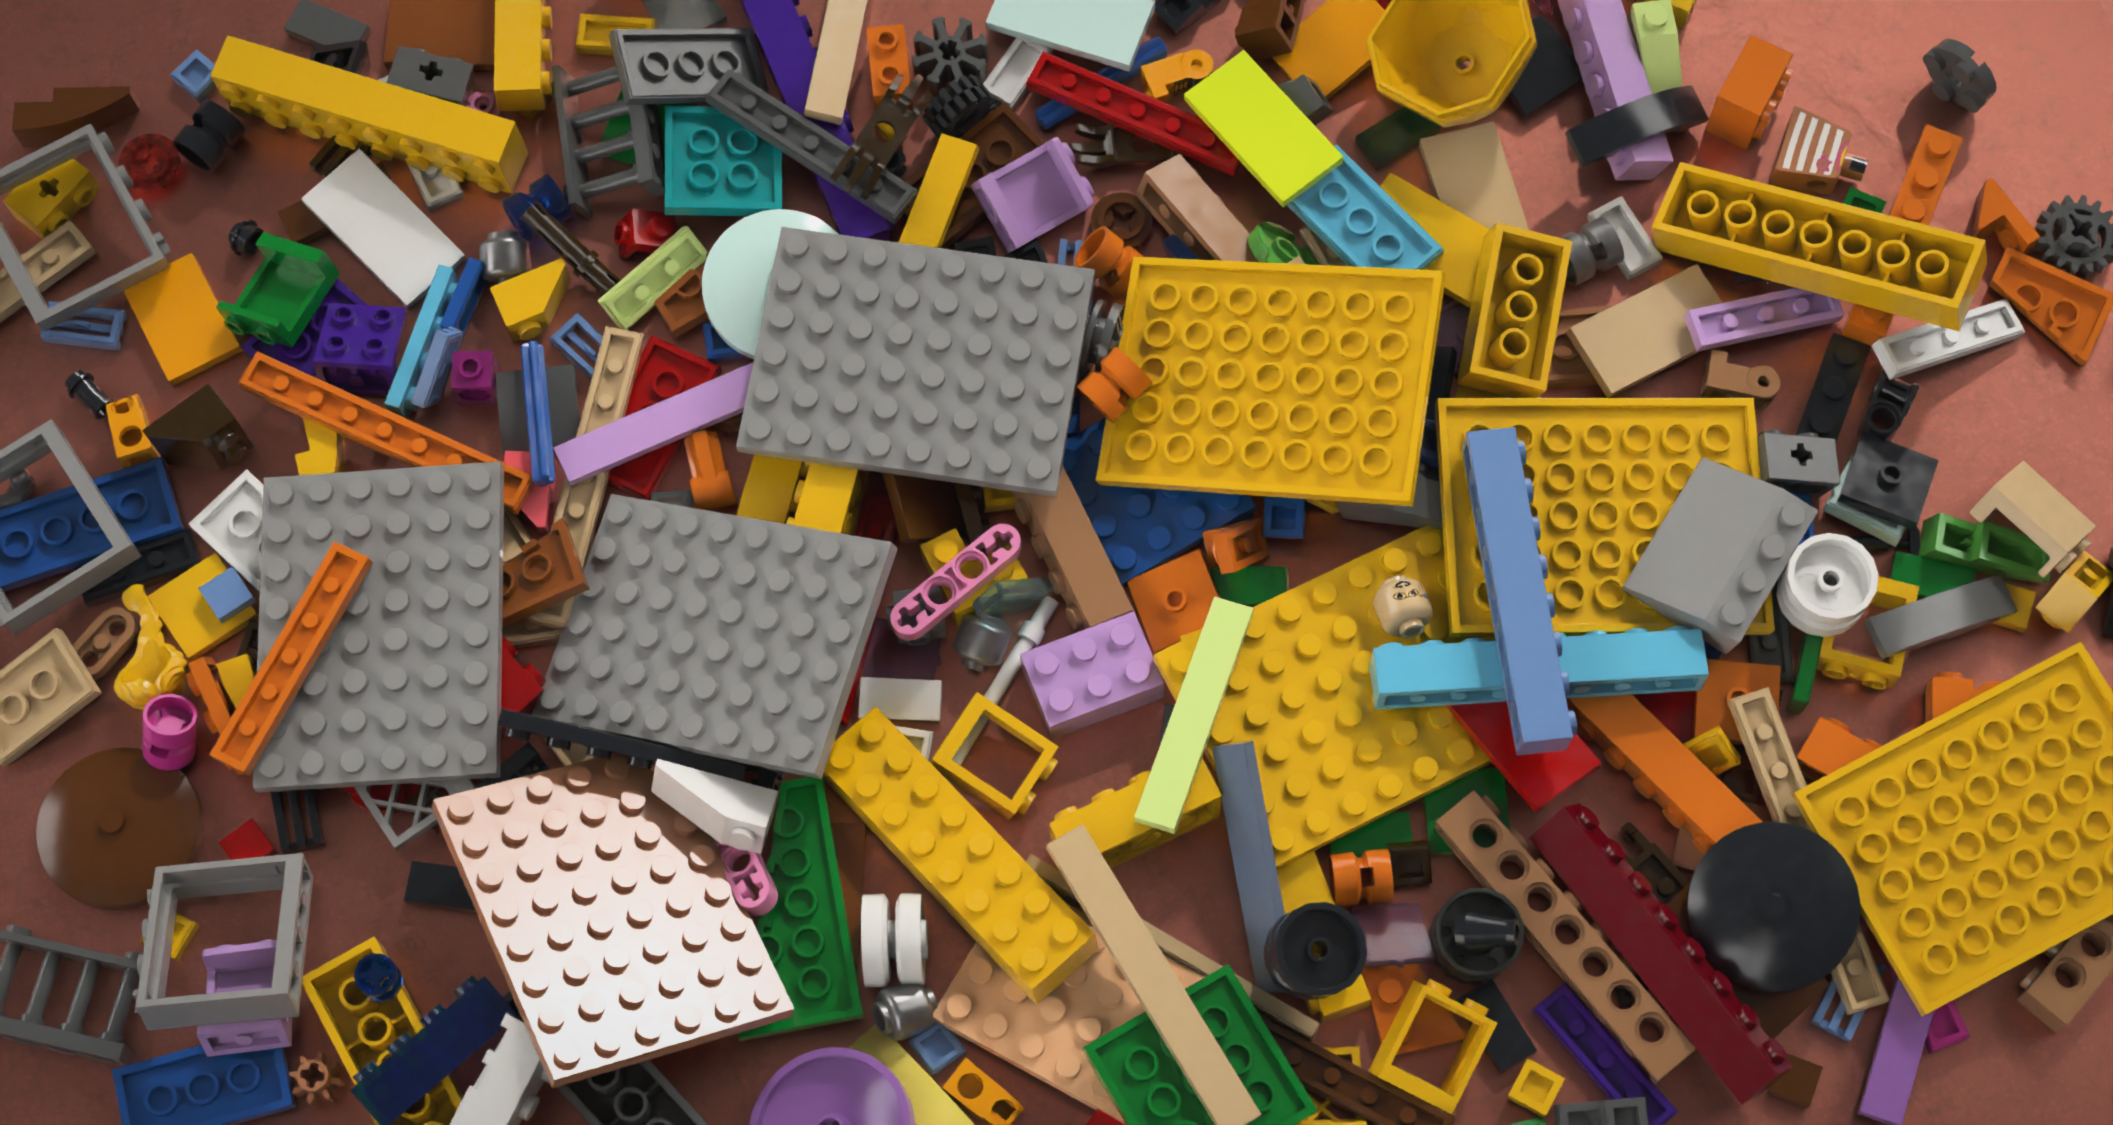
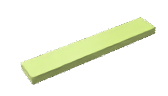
M1214 596L1135 813V822L1175 834L1254 614L1252 607Z

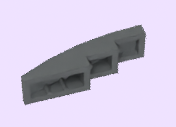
M2001 575L1894 608L1868 618L1864 624L1881 659H1885L1911 648L1915 650L1941 639L1944 641L2016 614L2018 610Z

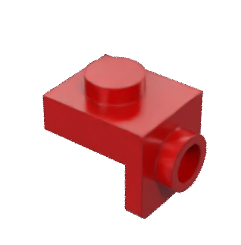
M631 208L622 220L616 224L614 230V241L619 245V257L629 259L635 251L653 253L676 233L675 215H665V212Z

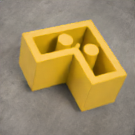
M956 528L920 545L922 562L930 577L966 548ZM1010 544L1003 547V549L1009 551L1011 549ZM994 552L986 555L990 565L994 564L992 560V554ZM1018 558L950 613L958 628L963 616L971 613L975 614L976 609L993 612L1030 593L1028 577ZM968 560L961 566L960 572L965 578L975 579L982 574L984 567L978 561ZM939 585L941 586L943 601L947 603L952 597V591L947 586Z

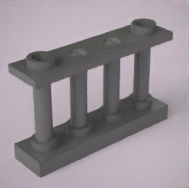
M553 66L552 97L557 107L566 185L563 186V194L567 204L585 218L593 216L591 197L638 183V185L643 186L655 197L664 195L665 156L658 104L626 105L625 99L580 113L578 94L619 82L616 66L574 79L561 66ZM627 114L630 115L631 129L628 130V134L584 147L582 128ZM634 149L636 163L633 164L632 169L588 181L586 163Z
M9 924L6 930L0 929V944L5 945L0 960V1038L119 1066L132 1064L135 1051L123 1044L125 1038L121 1037L134 998L132 996L133 991L137 988L140 979L137 970L139 953L126 951L125 956L121 957L31 936V930ZM22 949L45 954L26 1013H21L19 1020L4 1017L6 1011L3 1010V1006ZM61 958L84 963L65 1023H60L59 1029L44 1026L46 1020L42 1019ZM104 967L124 972L105 1032H100L98 1038L84 1035L85 1029L82 1028V1024L100 968Z

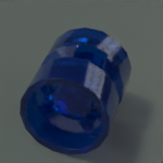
M545 174L530 183L529 194L515 192L501 201V205L520 237L526 239L529 243L538 239L539 236L520 217L536 200L561 224L574 217L567 200L549 174Z

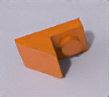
M1991 177L1985 181L1976 198L1971 237L1982 239L1995 231L1998 241L2004 249L2008 246L2028 255L2037 244L2040 235Z
M1261 517L1203 532L1202 536L1209 567L1220 568L1221 574L1237 572L1270 556L1266 538L1263 537Z

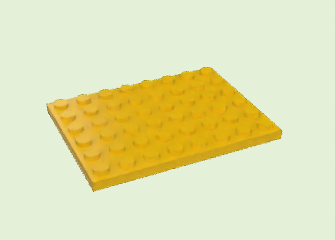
M1133 257L1122 321L1124 330L1118 348L1150 378L1152 384L1138 399L1129 398L1127 400L1129 408L1114 423L1106 418L1096 481L1099 485L1413 506L1446 278L1442 270Z
M1437 398L1435 402L1449 636L1495 637L1461 446L1467 432L1515 427L1517 440L1523 441L1525 444L1526 464L1522 465L1525 479L1530 478L1532 482L1533 502L1529 504L1532 516H1537L1540 523L1541 536L1540 540L1537 541L1539 555H1545L1548 567L1547 579H1544L1546 593H1552L1555 603V616L1551 618L1553 632L1563 633L1566 636H1583L1587 632L1597 630L1605 631L1607 634L1624 633L1634 628H1644L1648 632L1664 631L1667 628L1680 625L1621 588L1702 457L1761 480L1754 398ZM1771 591L1745 635H1770L1775 631Z
M1427 526L1419 528L1253 607L1254 614L1204 751L1216 772L1212 747L1253 741L1277 869L1492 763L1456 721L1447 706L1378 710L1374 708L1369 667L1373 648H1378L1390 642L1401 643L1403 646L1420 645L1429 640H1440L1444 644L1461 643L1468 638L1496 641L1495 637L1449 636L1442 530ZM1395 576H1407L1410 579L1419 581L1423 585L1432 607L1433 616L1430 622L1424 627V631L1419 636L1411 639L1387 634L1383 630L1374 608L1373 599L1377 591H1379V586L1385 580ZM1201 632L1154 654L1153 661L1175 700L1178 698Z
M2081 641L1791 795L1812 832L1828 841L1841 854L1850 867L1858 887L1860 913L1922 1017L2113 915V692Z

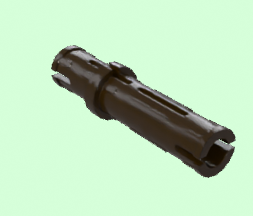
M536 200L520 217L525 224L533 229L543 241L574 269L572 271L577 277L582 276L602 296L621 281L597 258L599 256L594 250L589 251L539 201Z

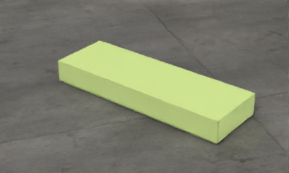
M683 226L597 301L619 329L628 330L655 306L654 302L690 269L695 270L707 259L706 254L708 252L691 229Z

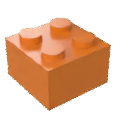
M1751 34L1717 95L1705 131L1745 150L1748 149L1753 138L1761 140L1771 120L1770 117L1774 109L1777 110L1787 91L1786 87L1794 73L1793 70L1788 68L1793 54Z

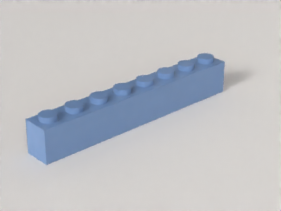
M1515 427L1470 431L1465 435L1461 451L1516 755L1566 750L1573 736L1577 734V720L1575 712L1573 710L1568 711L1566 696H1569L1570 693L1569 677L1566 671H1561L1558 657L1562 656V640L1559 632H1553L1551 618L1555 616V603L1552 593H1546L1544 579H1547L1548 567L1545 555H1539L1537 541L1540 540L1541 536L1540 523L1537 516H1532L1529 504L1533 502L1532 482L1530 478L1525 479L1522 465L1526 464L1525 444L1523 441L1517 440Z

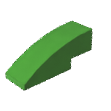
M1938 513L1923 521L1918 556L1974 568L1976 573L1983 575H2001L2002 578L2039 583L2050 581V573L2044 578L2038 574V571L2050 560L2049 555L2024 533L1988 521L1973 524L1943 513Z

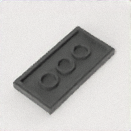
M752 28L613 29L609 34L626 105L707 103L706 95L728 69H731L769 94Z

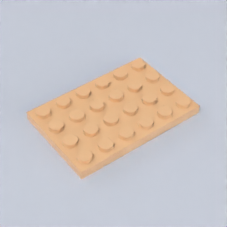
M1067 904L1096 934L1099 950L1037 1005L976 942L937 1005V1008L934 1010L933 1021L1095 1110L1100 1109L1125 1124L1082 1049L1089 1043L1142 1014L1145 1010L1086 913ZM1164 955L1184 989L1205 977Z

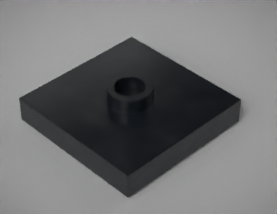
M1862 431L1837 501L1914 530L1918 524L1939 460Z

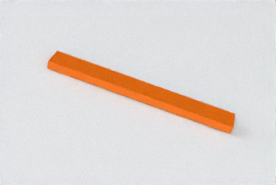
M258 351L237 384L241 390L302 418L304 417L410 467L499 461ZM501 462L504 466V509L518 515L535 483L532 482L530 474Z

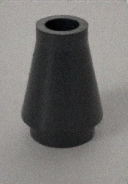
M1468 911L1466 915H1458L1456 917L1454 928L1455 943L1458 949H1466L1468 953L1507 945H1518L1520 940L1518 920Z

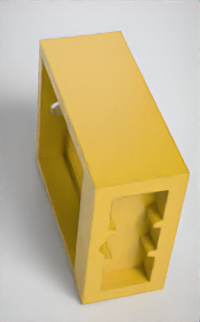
M1878 576L1877 592L1869 604L1892 610L1917 601L1919 586ZM1835 635L1823 637L1817 669L1821 670L1823 675L1833 679L1849 677L1861 680L1864 686L1877 690H1883L1887 687L1893 688L1901 677L1906 651L1890 656L1888 664L1833 650L1832 646Z
M976 692L930 760V763L946 779L1009 820L1016 812L1022 815L1026 812L1036 796L1035 793L1030 791L1038 778L1046 781L1058 763L1052 756L1059 746ZM981 714L1041 753L1011 799L952 761V758Z
M1429 979L1426 986L1413 980L1368 1071L1452 1115L1498 1023L1485 1017L1489 1009L1467 997L1463 1005L1450 999L1449 996L1452 990L1432 979ZM1424 998L1473 1022L1440 1088L1392 1064Z

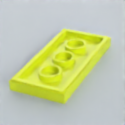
M1245 50L1241 51L1184 94V101L1283 208L1343 163V155Z

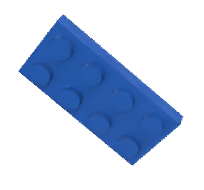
M202 1045L112 1069L122 1125H236L297 1108L295 1097L292 1093L293 1088L284 1047L207 1057Z

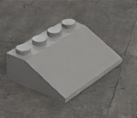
M1702 457L1621 589L1680 626H1685L1688 629H1702L1703 641L1727 655L1742 640L1818 513V510L1781 487Z

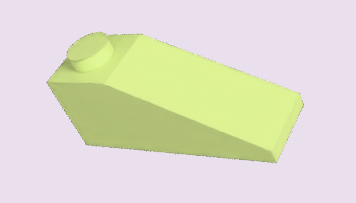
M1671 0L1633 3L1627 19L1651 93L1654 94L1683 86L1678 31Z

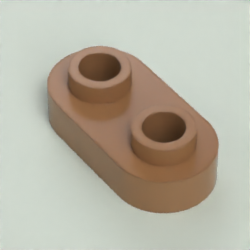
M112 607L106 609L72 645L85 667L89 658L98 657L94 666L86 667L94 680L103 677L135 642L139 633L138 622L124 608ZM125 626V630L120 636H113V632L117 627Z

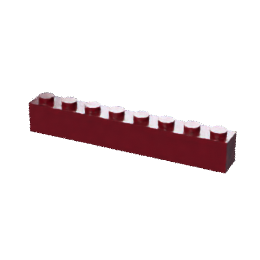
M1580 803L1561 808L1529 839L1740 1104L1743 1105L1757 1098L1793 1068L1787 1060L1788 1055L1783 1046L1775 1039L1767 1036L1759 1026L1760 1020L1757 1014L1749 1006L1742 1004L1733 994V987L1728 978L1720 971H1715L1704 958L1706 953L1703 947L1695 939L1688 937L1678 925L1679 919L1670 907L1658 901L1651 892L1652 885L1642 873L1633 870L1625 860L1626 854L1623 848L1615 840L1608 838L1598 826L1600 824L1599 819L1594 812Z

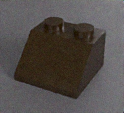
M209 384L203 386L142 430L167 465L222 470L228 465H234L243 460L248 451L254 447L234 415Z

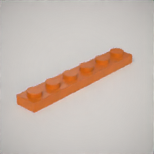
M333 542L209 755L212 758L250 776L373 564L369 557L340 543Z

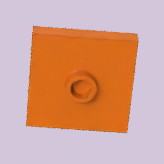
M1200 549L1127 581L1154 653L1179 643L1180 636L1203 629L1214 596L1221 598L1204 554Z
M1707 659L1709 675L1702 689L1695 691L1693 738L1720 726L1732 744L1743 745L1727 702L1730 699L1769 687L1779 712L1781 666Z

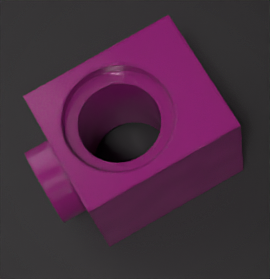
M492 350L452 352L451 389L460 406L498 405L495 373H500V367Z

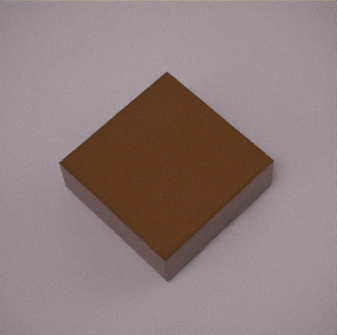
M1787 1053V1060L1793 1068L1770 1086L1767 1093L1808 1108L1811 1105L1823 1067Z

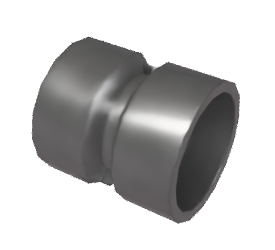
M1599 217L1581 226L1579 234L1569 232L1560 237L1573 241L1566 281L1571 286H1577L1594 277L1596 269L1603 272L1624 260V250L1621 241L1612 225L1603 217Z

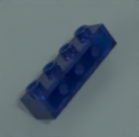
M473 975L453 991L458 999L449 1007L444 1009L439 1003L420 1019L425 1027L411 1038L405 1032L386 1048L391 1056L377 1066L372 1060L353 1076V1079L358 1084L350 1091L379 1125H390L503 1028L500 1024L506 1013L514 1018L518 1015L486 976L479 981Z

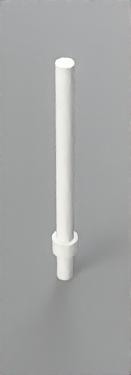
M1045 596L1031 620H1025L1017 633L1019 637L1017 643L984 695L985 698L998 705L1020 669V654L1031 650L1033 646L1038 647L1046 634L1044 628L1059 605L1055 599ZM981 714L952 758V761L961 766L989 718Z

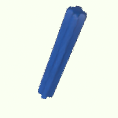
M1155 37L1139 47L1130 72L1107 66L1096 74L1123 84L1138 75L1141 71V66L1166 58L1168 55L1167 46L1160 37ZM1051 100L1036 109L1035 118L1043 129H1049L1078 110Z
M530 341L521 345L520 355L532 482L538 484V486H546L547 484L554 483L556 477L544 347L538 344L537 341Z

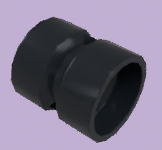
M204 100L192 116L194 124L185 125L172 141V144L192 164L206 172L213 173L226 156L224 148H233L246 129L225 108L213 101Z

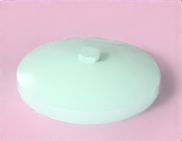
M786 209L754 213L729 227L714 243L708 254L702 275V294L707 316L718 335L730 347L748 358L754 359L781 227L838 234L832 227L814 216Z

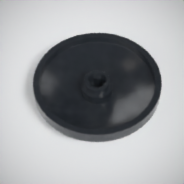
M1763 822L1748 825L1729 833L1707 851L1698 864L1691 880L1688 894V916L1695 940L1703 947L1707 960L1718 971L1734 982L1748 988L1760 991L1783 992L1803 988L1817 982L1834 970L1843 960L1852 946L1858 930L1860 898L1850 867L1841 854L1828 841L1818 834L1797 825L1781 822Z

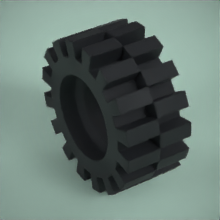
M969 74L966 78L964 75L959 77L957 83L953 80L949 83L947 89L942 88L938 91L940 95L933 97L929 101L932 105L925 107V114H923L922 118L938 139L941 133L959 139L990 114L991 111L995 110L996 99L977 76L974 77V75Z

